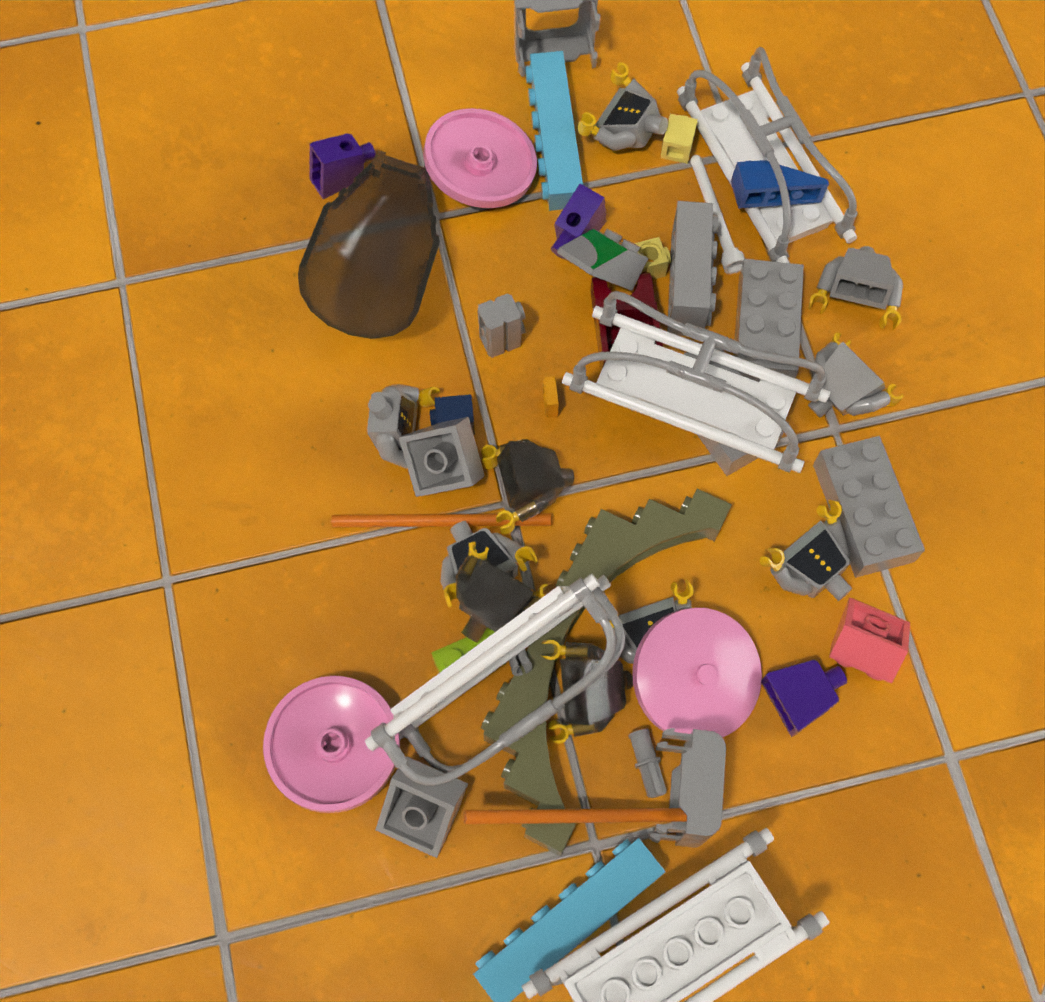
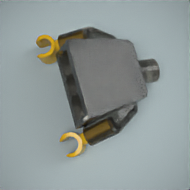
M528 439L509 441L506 444L500 445L499 449H496L493 445H485L481 450L483 457L481 461L485 469H493L499 465L509 508H515L513 513L503 510L497 514V523L503 520L510 521L500 528L502 534L511 533L515 528L516 521L521 520V522H524L553 505L564 487H571L574 482L573 470L571 468H560L557 454L553 449L540 447Z
M473 541L470 543L468 556L456 574V597L461 602L459 609L471 616L461 633L478 643L487 627L495 632L543 598L545 596L543 591L548 585H541L536 592L487 561L489 550L487 546L483 553L474 552L476 542Z
M544 640L541 644H552L554 652L550 656H540L543 659L555 660L559 655H565L566 659H560L564 693L584 678L599 663L605 651L593 643L566 642V645H559L554 640ZM616 661L595 683L565 703L566 723L572 724L564 725L559 720H552L547 724L548 729L551 730L561 728L559 735L549 737L553 742L561 744L571 734H574V737L599 733L607 727L616 712L625 708V690L632 688L633 676L629 671H623L621 661Z

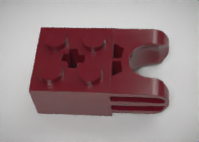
M641 273L635 286V292L630 296L658 311L651 273ZM592 277L590 291L593 311L595 306L603 308L605 298L611 293L607 282L597 277ZM616 299L618 314L660 329V322L630 304ZM594 318L598 352H610L620 327L615 325L609 327L600 324V320ZM655 341L654 344L663 347V343ZM600 360L601 371L604 367L606 360Z

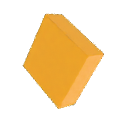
M555 376L544 377L543 398L545 413L548 418L558 417L559 402Z

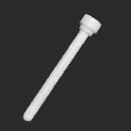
M694 155L691 158V165L705 203H713V215H718L717 235L724 251L721 259L722 266L727 274L737 273L741 271L745 259L744 254L734 247L703 161L699 155Z

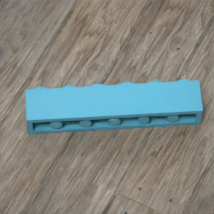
M563 51L530 54V66H525L526 83L532 84V88L528 89L529 105L535 106V111L531 112L533 129H538L539 134L535 135L536 152H541L542 158H538L539 176L545 177V182H541L542 199L548 200L549 211L563 210L580 183L583 185Z
M639 838L633 843L629 839L622 842L612 851L616 857L608 864L604 865L602 861H599L585 873L589 879L580 887L575 883L571 884L558 895L562 901L552 910L546 905L531 917L535 924L525 932L519 927L503 940L507 947L497 955L491 950L475 963L479 970L474 973V976L493 1002H511L524 991L521 986L530 981V975L539 969L545 971L559 962L666 872Z

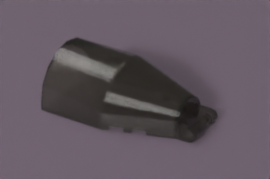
M377 150L374 160L354 178L353 183L347 189L343 188L339 191L338 197L332 203L327 202L323 206L299 265L298 281L300 294L308 308L328 326L351 336L375 339L394 336L409 327L419 312L440 243L439 235L436 233V216L433 214L432 208L434 202L430 176L425 165L424 167L387 156L386 152Z

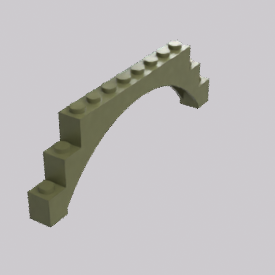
M697 489L693 498L688 496L685 498L679 512L649 499L645 508L638 507L631 523L601 509L597 518L591 516L584 530V534L587 537L583 545L580 543L576 544L570 556L573 564L569 571H562L555 587L569 586L580 577L585 579L590 574H593L596 579L604 575L611 583L617 576L636 563L665 549L705 538L715 542L731 508V504ZM584 606L529 646L526 652L533 668L526 674L524 667L520 663L519 666L523 675L513 676L510 684L507 682L503 683L496 697L500 701L495 712L489 711L481 725V729L485 730L483 733L484 741L493 744L499 740V736L547 702L548 690L558 658L555 660L543 659L540 655H552L554 647L552 644H541V642L544 640H554L559 645H563L578 618L586 609ZM545 721L517 742L502 749L517 758L515 761L512 759L508 760L501 777L505 779L504 789L537 805V809H565L550 765ZM577 823L522 824V827L526 828L524 838L561 857Z

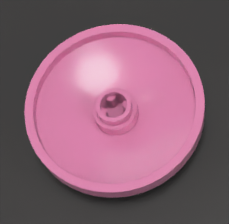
M460 109L439 118L430 128L423 150L426 170L436 186L456 201L473 207L498 208L514 203L529 190L537 169L536 152L526 133L508 118L483 109Z
M708 608L677 610L655 622L639 643L633 663L635 694L646 716L662 731L674 728L675 732L691 734L693 729L713 731L721 735V737H725L746 721L759 697L762 671L757 649L745 629L734 619L722 612Z
M342 676L316 678L293 689L276 706L265 730L263 742L264 760L274 784L295 804L321 813L348 811L371 800L383 789L395 769V765L383 748L378 747L376 750L371 751L365 744V739L371 736V731L381 723L387 724L393 720L394 715L390 711L391 708L388 703L369 685L353 678ZM397 733L395 735V741L400 747V736L399 733Z

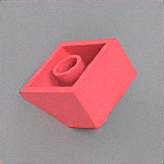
M849 597L833 638L829 657L835 659L838 664L844 667L859 669L875 680H885L892 683L908 653L910 622Z

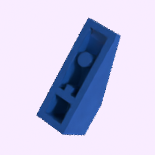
M747 160L737 162L731 184L738 208L782 205L779 185L769 161ZM780 165L787 185L790 205L821 203L829 186L828 179Z

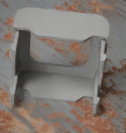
M514 0V51L520 75L522 77L525 76L524 62L530 61V54L563 51L565 63L576 61L580 55L590 54L592 68H596L597 52H594L595 32L600 27V14H597L598 0ZM531 8L537 13L579 8L578 20L569 27L534 31L526 27V9Z
M674 728L663 731L662 738L686 740L683 747L667 745L668 742L664 741L657 743L656 750L681 753V764L672 771L669 808H681L687 815V822H671L674 826L656 824L655 831L661 834L650 833L649 839L655 843H659L660 840L675 841V846L696 848L712 837L719 830L722 823L726 744L721 735L713 731L693 729L691 734L675 732ZM667 831L676 832V835H667L666 833Z

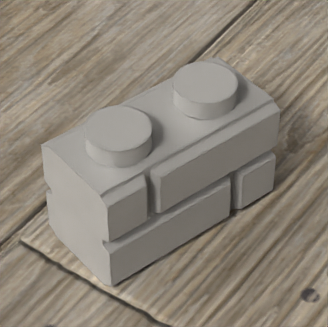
M508 293L495 298L494 302L489 300L478 305L479 337L488 356L492 358L503 354L504 350L511 351L520 347L521 334L525 333V327L522 322L526 318L521 303L519 301L515 303L512 295Z

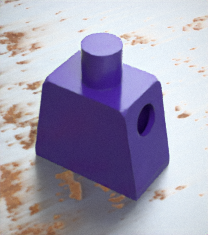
M348 133L310 143L309 179L322 199H326L361 181L364 163L376 158L374 147L370 142L359 146L354 137Z
M581 183L578 185L554 224L557 240L551 247L554 254L565 259L557 253L561 246L592 229L600 231L607 221L605 197Z
M811 660L770 672L764 676L761 683L790 736L793 737L839 702V698L834 690L847 684V678L839 666L824 672L817 660Z

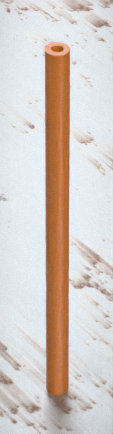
M530 513L516 521L515 526H551V513ZM497 514L332 515L331 518L332 527H451L462 521H466L469 526H503L510 521L503 520L497 523Z
M681 808L464 810L463 820L465 825L687 822V815Z

